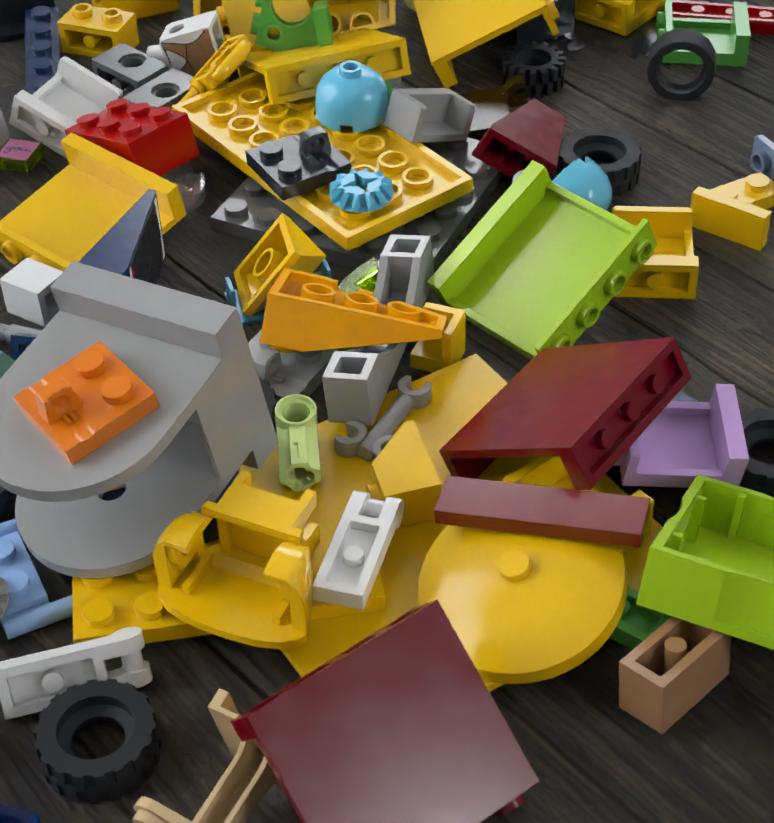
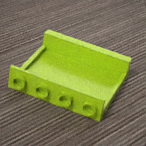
M532 160L431 276L427 283L441 305L466 310L467 321L532 360L542 349L573 346L581 334L596 323L601 311L608 302L623 291L628 279L640 264H644L650 259L657 243L648 220L643 218L635 226L553 183L546 167Z

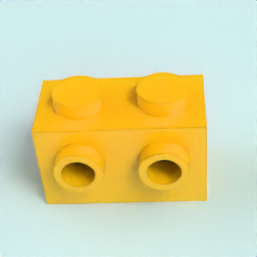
M78 3L57 22L62 52L96 57L121 43L133 48L140 43L135 13L121 11L119 8L106 9L94 7L89 3Z

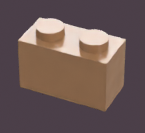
M672 616L619 661V708L660 734H664L729 674L731 636Z

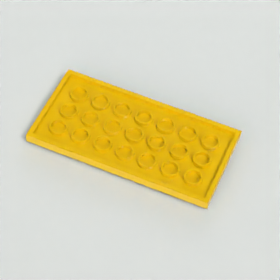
M257 71L172 106V110L188 113L195 136L346 251L360 247L368 241L473 191V177L423 144L411 143L385 126L384 123L362 132H353L352 126L340 125V131L331 130L323 126L316 118V96L274 106L271 105L265 76ZM321 126L328 133L330 143L351 162L352 169L363 171L365 168H368L369 172L382 171L384 177L391 178L393 198L386 206L375 211L366 213L349 212L338 208L331 202L329 184L283 201L247 164L246 150L260 146L266 141H275L289 135H297L313 127Z

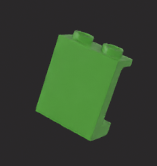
M665 0L664 12L657 11V39L662 34L673 29L687 28L698 31L712 43L716 54V65L746 67L751 38L747 2H733L731 20L673 17L672 0ZM675 50L662 57V63L703 65V61L698 55L687 50Z

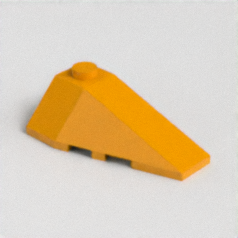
M284 268L267 294L260 343L269 344L272 349L282 353H294L296 351L307 352L441 339L447 316L402 301H391L385 305L379 303V300L374 297V292L362 288L357 290V292H345L337 289L338 280Z

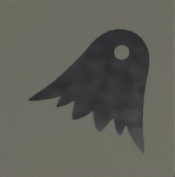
M657 15L626 36L574 19L573 32L560 35L555 39H546L545 43H554L567 38L568 51H577L594 44L597 51L605 58L612 56L621 48L633 59H636L640 52L648 57L652 44L657 39ZM661 60L660 65L671 70L670 64L662 63Z

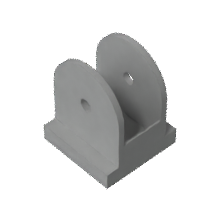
M72 261L50 286L59 311L0 378V486L17 495L15 503L17 527L27 548L38 561L58 573L72 577L90 579L109 578L132 573L153 564L152 552L156 542L164 529L173 520L192 511L202 513L201 506L208 500L212 502L217 500L242 464L259 470L279 442L237 307ZM101 341L155 392L160 407L74 465H71L21 413L13 396L25 388L35 385L42 377ZM116 487L126 488L123 495L111 501L102 500L105 492Z

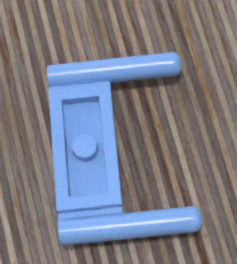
M16 518L0 523V576L5 580L9 589V603L6 613L1 620V625L7 639H13L73 616L72 595L51 603L49 602L46 591L21 539Z

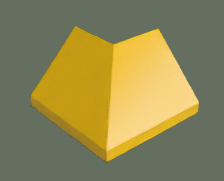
M281 213L233 272L243 313L249 317L265 309L267 294L284 268L313 273L327 257L284 213Z

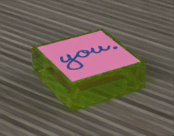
M10 137L0 148V169L29 173L45 153L43 142Z

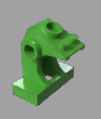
M256 0L255 7L261 8V13L254 12L250 30L251 34L256 35L255 45L275 51L318 45V47L333 45L334 32L328 0L314 2L310 13L305 19L297 22H288L280 18L275 12L272 0ZM270 28H277L281 34H272Z

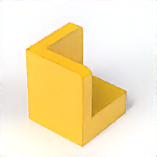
M426 302L423 309L447 316L446 325L441 339L417 341L410 353V367L433 373L460 361L465 352L466 310Z

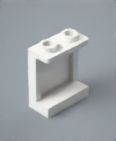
M64 56L59 60L56 75L31 95L22 89L14 96L9 123L67 158L61 144V140L66 137L64 130L77 124L76 120L83 115L97 114L107 109L106 105L109 102L122 99L123 92L72 59Z

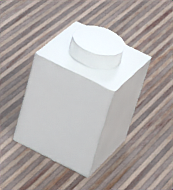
M25 258L0 278L7 312L45 327L59 311L50 286L64 271L30 258Z

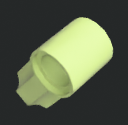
M301 394L287 395L280 399L275 406L276 436L279 442L277 444L280 484L290 487L292 491H303L310 489L312 485L321 481L317 407L310 397Z

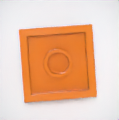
M101 341L42 377L35 385L27 387L13 396L21 413L71 465H74L160 407L155 392Z

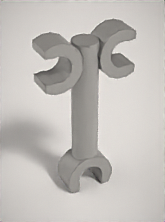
M406 375L398 381L397 400L368 435L364 424L356 420H349L346 423L348 438L340 435L334 437L335 452L343 457L359 456L367 461L373 458L374 461L394 436L391 434L412 409L424 408L430 404L432 400V384L427 382L421 389L412 390L411 376Z

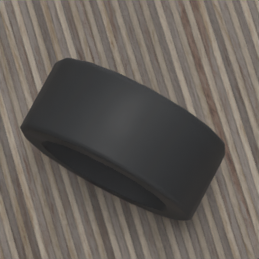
M687 28L673 29L662 34L652 44L648 55L647 76L654 91L662 97L680 101L694 99L701 96L711 86L715 77V49L710 40L700 32ZM687 50L694 52L702 59L703 68L697 76L678 80L663 73L660 62L664 55L672 51Z

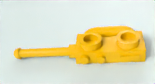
M245 34L228 38L189 81L191 84L189 86L190 90L179 103L226 83V78L245 62L253 44Z

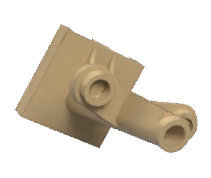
M219 688L208 705V709L231 756L234 758L193 821L151 798L141 796L133 806L137 812L132 819L133 823L247 822L277 777L256 739L241 742L230 721L239 716V713L228 691Z

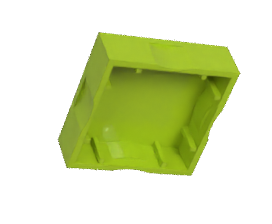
M698 474L682 497L679 512L667 520L649 548L636 604L774 650V497Z

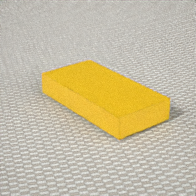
M698 187L692 193L691 208L694 213L692 227L761 251L766 245L772 211L702 187Z

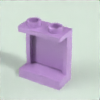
M715 384L709 402L671 401L614 464V466H620L622 486L689 488L698 474L739 486L749 461V455L735 385Z

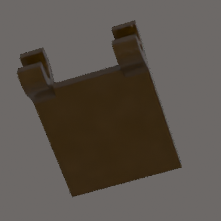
M513 76L499 88L459 94L476 106L467 138L485 135L493 123L510 114L508 104L517 107L513 110L515 111L528 103L526 92L514 93L518 89H526L524 76Z

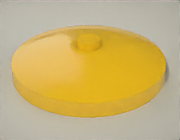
M447 525L430 547L423 562L418 583L419 606L434 600L439 601L481 678L506 684H525L547 680L564 674L589 659L603 646L615 630L622 616L628 594L627 567L621 546Z

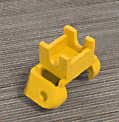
M242 469L218 503L208 500L201 506L202 513L192 511L191 513L181 515L173 520L159 536L152 552L158 580V599L169 613L184 623L219 637L254 647L270 649L296 648L308 641L313 600L311 555L320 543L319 524L310 521L306 527L305 524L317 505L316 491L306 489L299 501L252 487L251 472ZM216 518L220 545L214 543L207 550L204 545L203 531L210 521Z

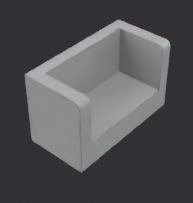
M449 88L393 89L384 125L411 143L465 141L469 134L476 106Z

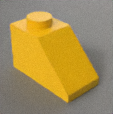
M414 420L403 423L371 463L372 484H368L365 487L366 492L370 494L372 499L385 501L387 497H394L404 500L403 517L399 528L435 520L433 510L442 490V483Z

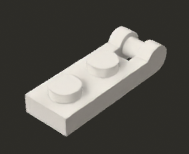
M356 490L352 492L312 585L313 600L364 610L395 529H398L401 524L404 511L403 499L387 497L385 501L372 499L367 492Z
M127 627L109 636L0 661V701L5 720L40 712L43 708L46 709L49 706L50 700L57 694L61 695L67 691L68 687L74 684L81 685L87 683V680L107 681V678L117 679L119 683L125 684L127 682L134 685L135 688L150 683L153 679L150 663L143 660L141 649L145 646L142 629L139 627ZM121 657L122 666L119 669L108 671L105 660Z

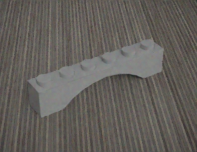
M390 234L380 255L374 297L379 300V303L387 305L391 301H402L423 308L431 289L427 281L434 274L431 236ZM408 342L351 347L346 351H334L322 376L329 422L347 423L349 420H356L364 425L374 424Z

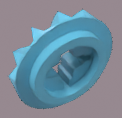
M365 168L363 171L351 169L349 174H338L336 180L330 183L331 202L338 208L349 212L366 213L375 211L386 206L393 198L391 178L384 177L382 171L369 172L368 168Z

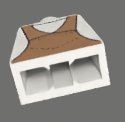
M217 10L168 24L159 39L160 45L148 46L147 55L168 64L169 69L175 68L195 76L226 41Z

